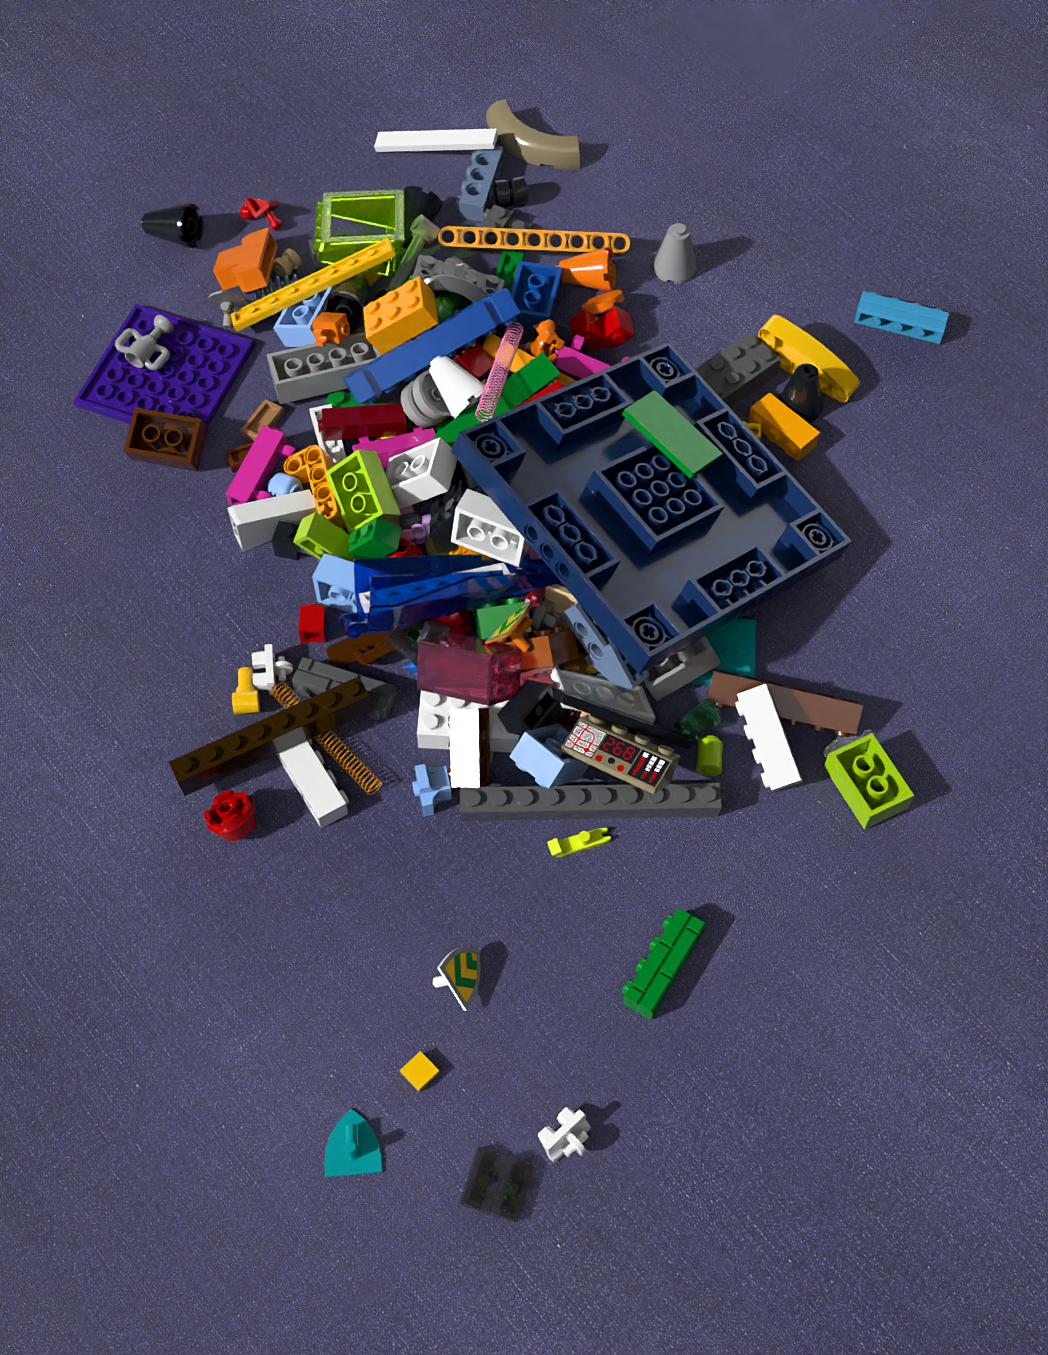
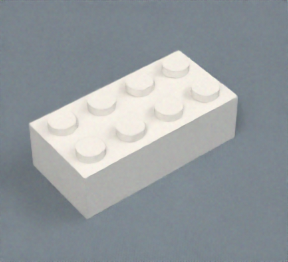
M421 689L417 728L418 748L448 749L450 742V729L448 727L450 709L489 708L490 751L513 752L520 740V735L508 733L497 714L514 694Z

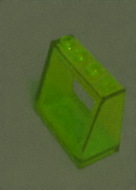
M389 189L323 193L322 201H318L316 206L314 252H317V261L334 264L389 237L396 256L365 271L394 277L404 243V191ZM331 216L386 227V235L330 237Z

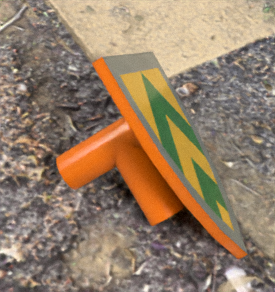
M532 598L511 614L491 634L485 643L489 644L509 637L525 652L531 646L522 635L533 624V621L526 616L532 606Z

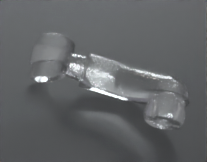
M865 730L858 737L852 735L836 738L825 747L823 751L825 758L827 759L829 753L871 734L872 730Z

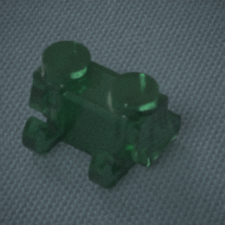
M707 698L681 716L680 720L673 724L677 731H681L682 734L692 739L694 744L705 736L702 731L707 727H710L712 730L723 722L721 718L723 715L717 705L715 706L713 701Z

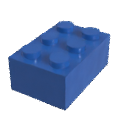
M519 261L510 294L520 313L515 316L517 320L514 322L516 323L510 324L509 326L511 327L509 328L521 330L522 326L523 331L537 333L533 325H537L547 319L553 321L562 287V267Z

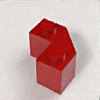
M617 306L600 318L584 309L569 320L570 330H572L571 335L576 336L577 334L584 337L587 350L619 347L635 335L631 315Z

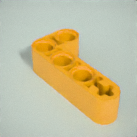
M312 445L287 458L284 463L285 472L297 477L301 484L310 481L318 514L324 515L334 525L344 528L346 525L325 473L335 466L332 457L320 446Z

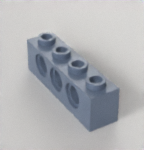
M495 145L494 149H478L473 151L472 165L468 166L466 172L467 180L462 182V195L458 196L456 201V209H459V218L483 222L484 212L489 208L494 193V180H498L503 165V147Z

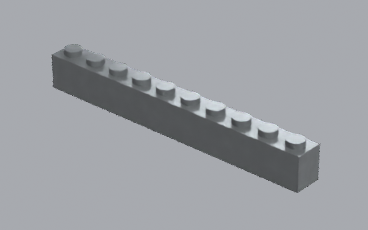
M720 783L669 784L655 794L633 784L555 786L549 789L542 786L460 787L461 821L715 817L719 815L721 810Z

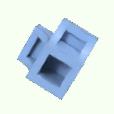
M425 764L415 766L417 781L412 782L415 797L420 796L423 815H434V808L439 802L452 799L446 766L433 768L427 767Z

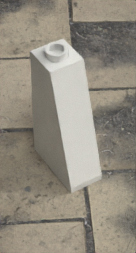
M310 489L227 508L234 535L243 552L271 541L278 521L300 525L302 518L317 512Z

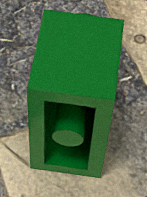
M376 517L351 532L348 539L350 544L348 553L373 564L398 550L402 528Z

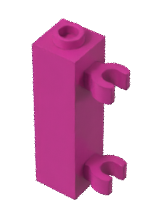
M576 334L572 339L570 348L563 345L560 350L555 349L553 351L557 356L553 365L558 371L579 381L611 367L580 353L579 350L585 338ZM623 357L621 362L630 359V357Z
M262 426L226 492L229 505L234 506L270 498L271 495L262 490L279 458L281 457L286 461L287 458L295 454V448L287 445L285 435L280 429Z
M416 425L412 426V433L370 442L368 436L358 438L360 444L352 445L353 453L358 449L377 451L380 462L385 467L386 472L391 457L434 440L435 431L433 428L423 430L422 427Z

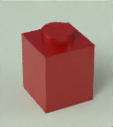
M318 604L300 605L299 635L301 643H326L327 616L325 606Z

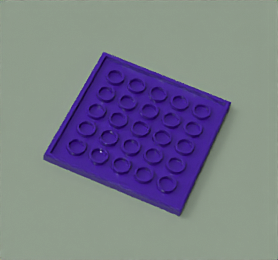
M135 304L78 393L74 404L76 407L129 424L131 423L135 407L198 418L208 427L256 346L255 341ZM162 315L172 323L174 330L170 334H161L156 340V344L168 349L170 352L169 360L157 371L150 370L145 365L143 368L133 366L125 358V353L118 351L115 347L116 339L128 328L137 330L142 336L149 335L155 328V316ZM131 336L124 346L130 347L136 341L135 337ZM154 351L149 360L154 363L161 353Z

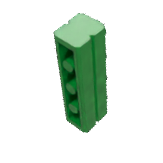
M677 909L674 915L668 914L662 925V928L665 929L661 937L658 935L654 937L649 946V950L652 951L647 959L641 958L635 969L638 975L634 981L629 979L622 990V994L625 995L623 1000L625 1006L652 1020L703 935L706 927L705 922L692 917L682 909Z

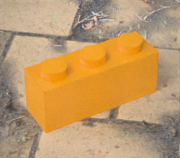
M770 392L751 407L748 422L761 424V432L771 442L781 447L788 456H792L799 462L817 447L820 432Z

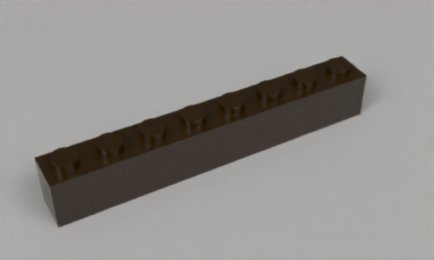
M358 676L169 761V764L184 796H187L373 711L370 696Z

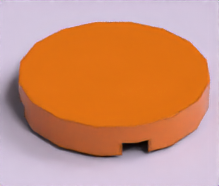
M613 290L589 299L581 307L582 310L586 309L595 315L612 309L614 307L613 303L616 301L621 304L625 298L622 290Z

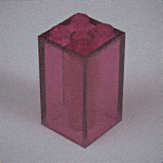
M446 633L418 640L417 689L487 706L510 700L521 687L522 650L518 646L499 642L486 644L484 639L455 633Z

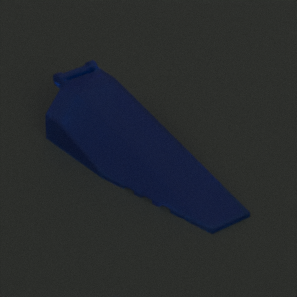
M481 554L353 558L354 592L357 612L342 614L339 617V624L342 628L346 629L347 635L353 639L360 637L362 633L394 632L554 585L561 581L542 559H530L529 554L525 555L519 568L504 562L510 574H503V570L462 572L503 563L497 559H482ZM370 591L369 612L364 613L359 593Z

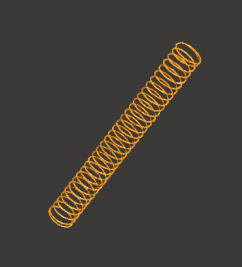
M281 682L285 683V687L280 693L277 694L276 692V694L273 695L275 698L276 696L280 697L281 694H283L288 688H290V691L287 692L282 698H280L283 700L284 697H286L291 691H293L291 690V687H288V684H286V682ZM293 691V694L290 695V696L286 699V701H288V700H289L294 694H296V693H294V691ZM296 694V697L293 698L289 704L285 705L284 703L283 706L285 709H287L296 698H299V700L296 703H294V705H296L299 701L303 700H300V697H297ZM329 730L321 739L318 737V740H321V743L319 741L318 743L327 750V753H330L333 759H335L334 756H337L335 753L341 746L345 745L340 753L348 748V751L342 757L335 760L343 769H346V772L352 776V779H355V782H358V785L362 787L366 784L367 786L372 779L376 778L374 783L369 786L368 791L365 790L368 795L375 793H368L374 790H370L373 785L378 782L379 784L381 782L382 785V781L377 780V776L374 777V773H371V770L364 766L356 774L358 775L364 768H367V770L361 776L353 778V774L358 767L350 771L351 768L359 761H361L359 766L364 763H362V760L357 759L352 766L347 768L350 762L358 757H355V754H352L351 751V754L344 761H341L350 751L349 747H346V744H343L339 737H335L330 744L339 739L333 747L329 748L330 744L325 746L332 736L325 742H322L323 739L333 731ZM339 742H342L335 751L331 752ZM354 755L353 759L344 765L345 761ZM370 771L369 775L366 778H368L372 774L373 777L368 782L363 784L366 778L360 781L361 777L366 772Z

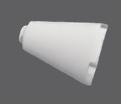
M439 355L431 361L429 372L452 418L455 419L481 399L485 385L448 356L441 357Z

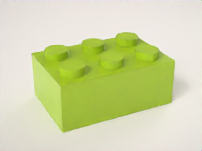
M358 449L325 472L349 535L353 530L358 529L376 517L391 522L401 515L377 451Z
M873 733L843 746L827 756L824 765L825 770L864 829L908 809L914 794Z

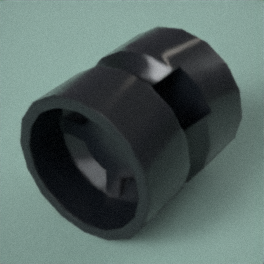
M524 176L511 177L510 181L506 179L494 180V194L497 206H510L511 202L515 205L528 203L527 185Z

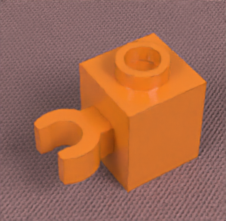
M322 312L312 321V333L316 339L315 346H326L327 343L340 344L350 335V325L347 321L346 313Z

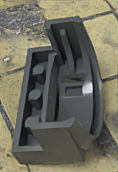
M421 254L418 256L412 277L413 280L420 276L432 291L453 292L465 296L473 303L503 288L504 280L497 276L483 274L474 269H467L451 262L440 261L431 256ZM483 336L481 337V341L484 342L486 337Z

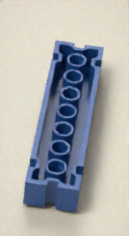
M500 288L372 360L363 367L342 377L355 402L367 405L377 399L375 396L377 393L382 391V393L387 394L396 389L397 386L395 384L401 380L406 383L417 376L415 372L430 369L431 361L437 356H448L450 358L457 354L455 350L459 347L466 349L477 342L475 338L479 336L487 337L496 332L495 327L497 325L506 326L517 320L515 316L520 311L508 289Z

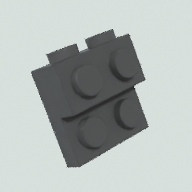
M494 205L491 210L486 209L482 224L477 223L475 226L482 228L532 230V224L513 218V211ZM487 233L485 236L488 244L494 245L497 238L495 234ZM509 234L507 242L514 246L518 243V238L515 234ZM487 249L500 255H502L503 250Z

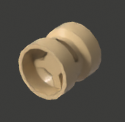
M290 248L286 249L282 253V257H277L273 263L274 271L283 279L285 274L289 277L293 270H297L302 266L301 258Z

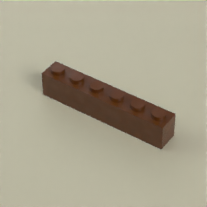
M714 669L707 698L708 701H712V706L726 708L727 705L736 707L735 702L739 701L738 693L766 684L770 690L779 717L786 718V723L799 726L800 722L810 724L811 729L825 731V728L835 730V734L844 737H850V734H857L863 709L862 702Z

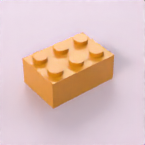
M420 276L407 281L404 285L388 292L376 301L370 302L363 308L366 339L381 354L390 351L438 324L435 293Z

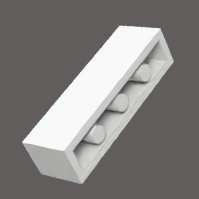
M763 684L738 693L739 701L735 702L739 715H744L747 721V725H744V730L748 740L753 739L756 746L752 752L756 763H762L765 771L761 773L765 787H770L771 791L776 792L803 782L768 686Z
M309 739L276 756L322 829L348 814L346 805L349 803V800L343 790L338 791L334 784L337 781L331 770L326 771L322 765L325 762L318 750L313 751L310 746L313 743Z

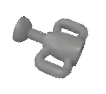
M162 315L155 316V328L149 335L142 336L137 330L128 328L116 339L115 347L118 351L125 353V358L133 366L143 368L145 365L148 369L157 371L169 360L170 352L168 349L156 344V340L161 334H170L174 330L172 323ZM131 336L135 337L136 341L130 347L124 346ZM154 351L160 352L161 355L152 363L149 359Z

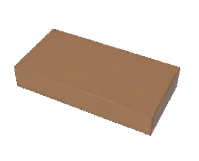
M265 399L240 430L241 435L255 441L263 425L269 428L276 425L285 413L284 407Z

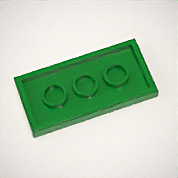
M655 390L625 408L622 413L632 425L690 479L719 460L723 454Z

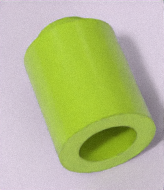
M705 736L698 741L696 771L704 776H717L721 774L723 742L716 736Z

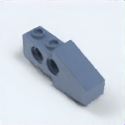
M578 601L560 613L587 651L588 655L584 658L622 693L634 689L649 676L647 670L639 674Z

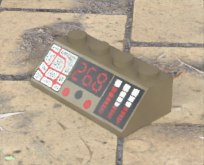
M592 714L579 718L560 750L652 794L670 784L680 759V755L675 754L672 748L666 745H655L650 742V738L644 735H633L627 732L628 729L619 724L611 725L605 722L603 718Z

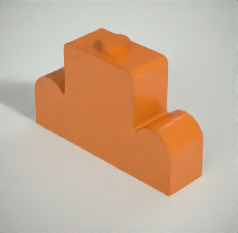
M269 227L246 235L241 240L242 245L224 250L218 254L213 272L222 290L239 286L242 292H250L268 285L278 247Z

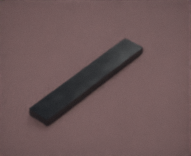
M555 687L552 694L554 699L564 705L677 746L691 749L694 742L682 733Z

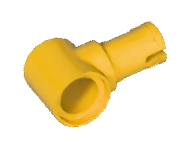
M242 667L238 670V687L236 692L232 693L234 715L260 712L259 692L253 686V670L249 667Z

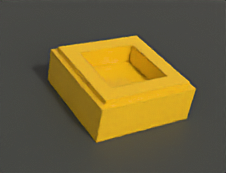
M421 1051L400 1070V1073L418 1092L423 1090L440 1073Z

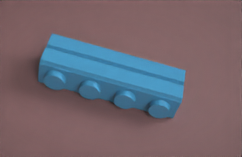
M863 291L854 323L940 344L949 313L938 308L932 309L921 306L918 303H908L897 298H888L874 292L868 293Z

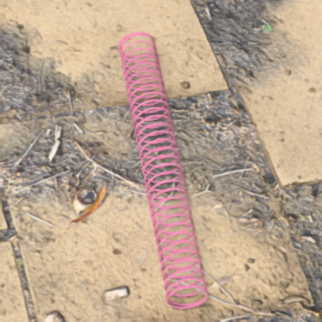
M510 324L507 326L475 412L478 420L480 419L477 417V411L480 409L491 413L485 414L491 416L484 418H493L523 334L522 326L520 334L516 332L518 335L510 333L508 328L511 326H509ZM495 381H498V382H499V383L497 384V385H499L498 387H500V388H498L499 391H497V390H496V391L491 390V389H493L494 387L497 386V385H494L493 382H495ZM491 399H493L492 401H495V402H492V404H494V405H491V404L488 405V406L483 405V404H486L484 401L488 402V401H490Z

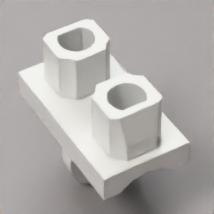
M265 644V651L252 653L253 668H266L264 673H253V685L256 690L268 689L269 695H272V690L276 686V675L279 676L280 681H285L286 675L293 672V665L285 661L284 656H279L278 662H275L272 644ZM277 687L274 689L273 695L276 694Z
M565 1107L557 1117L558 1122L562 1125L560 1129L555 1132L548 1126L538 1133V1137L552 1162L556 1163L564 1154L569 1157L574 1151L581 1156L586 1152L582 1143L589 1138L586 1133L591 1127L585 1119L586 1115L580 1109L574 1112Z

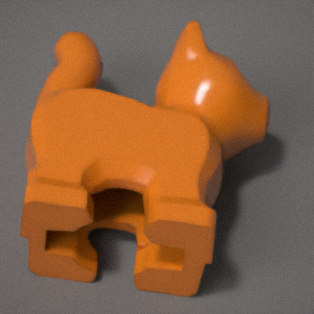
M547 319L537 325H533L539 336L534 342L529 344L533 356L537 357L543 352L553 363L557 356L554 353L552 354L554 347L560 350L564 341L555 333V323Z

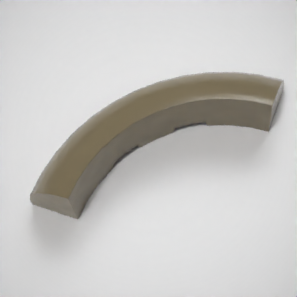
M506 99L495 102L487 110L486 122L488 128L497 129V139L501 142V146L510 154L536 166L545 164L554 166V169L558 170L580 169V152L577 136L551 135L530 128L511 112Z

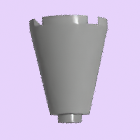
M676 223L669 227L654 260V272L662 281L667 282V280L674 281V284H682L693 278L697 264L690 229L685 224Z

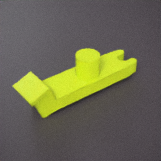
M605 827L588 832L581 831L578 835L561 840L555 838L547 843L552 856L559 858L604 845L610 842L611 837L602 836L607 833L608 829Z

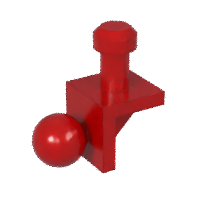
M257 197L243 200L245 204L240 208V215L243 219L251 220L253 218L266 217L270 222L272 230H278L282 227V221L277 219L273 213L280 206L278 201L272 202L258 199Z

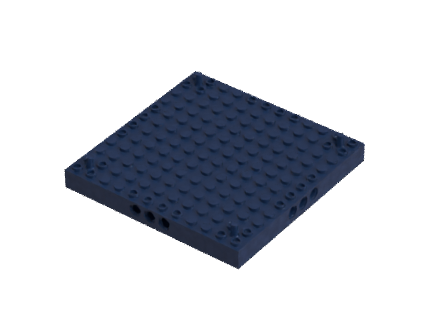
M666 342L461 431L451 451L639 674L836 561L852 542L670 342ZM655 390L723 454L719 460L690 479L622 415L625 408Z

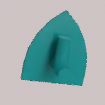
M352 1109L338 1121L330 1134L325 1151V1178L382 1173L380 1146L374 1131L365 1119Z

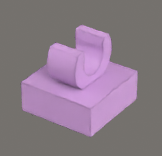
M431 514L422 516V524H414L412 526V534L421 533L415 536L416 544H422L430 538L429 522Z

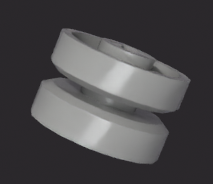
M429 369L404 386L401 392V404L407 417L416 425L423 428H433L451 416Z

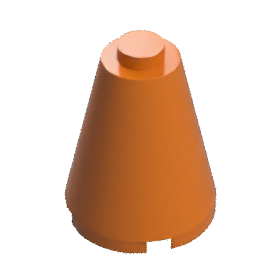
M604 247L560 260L559 265H556V267H562V283L604 291H613L612 287H615L616 264H613L611 258H615L612 247Z

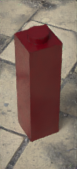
M401 403L322 408V418H318L319 432H323L325 441L358 439L368 436V438L393 437L407 434L406 413Z

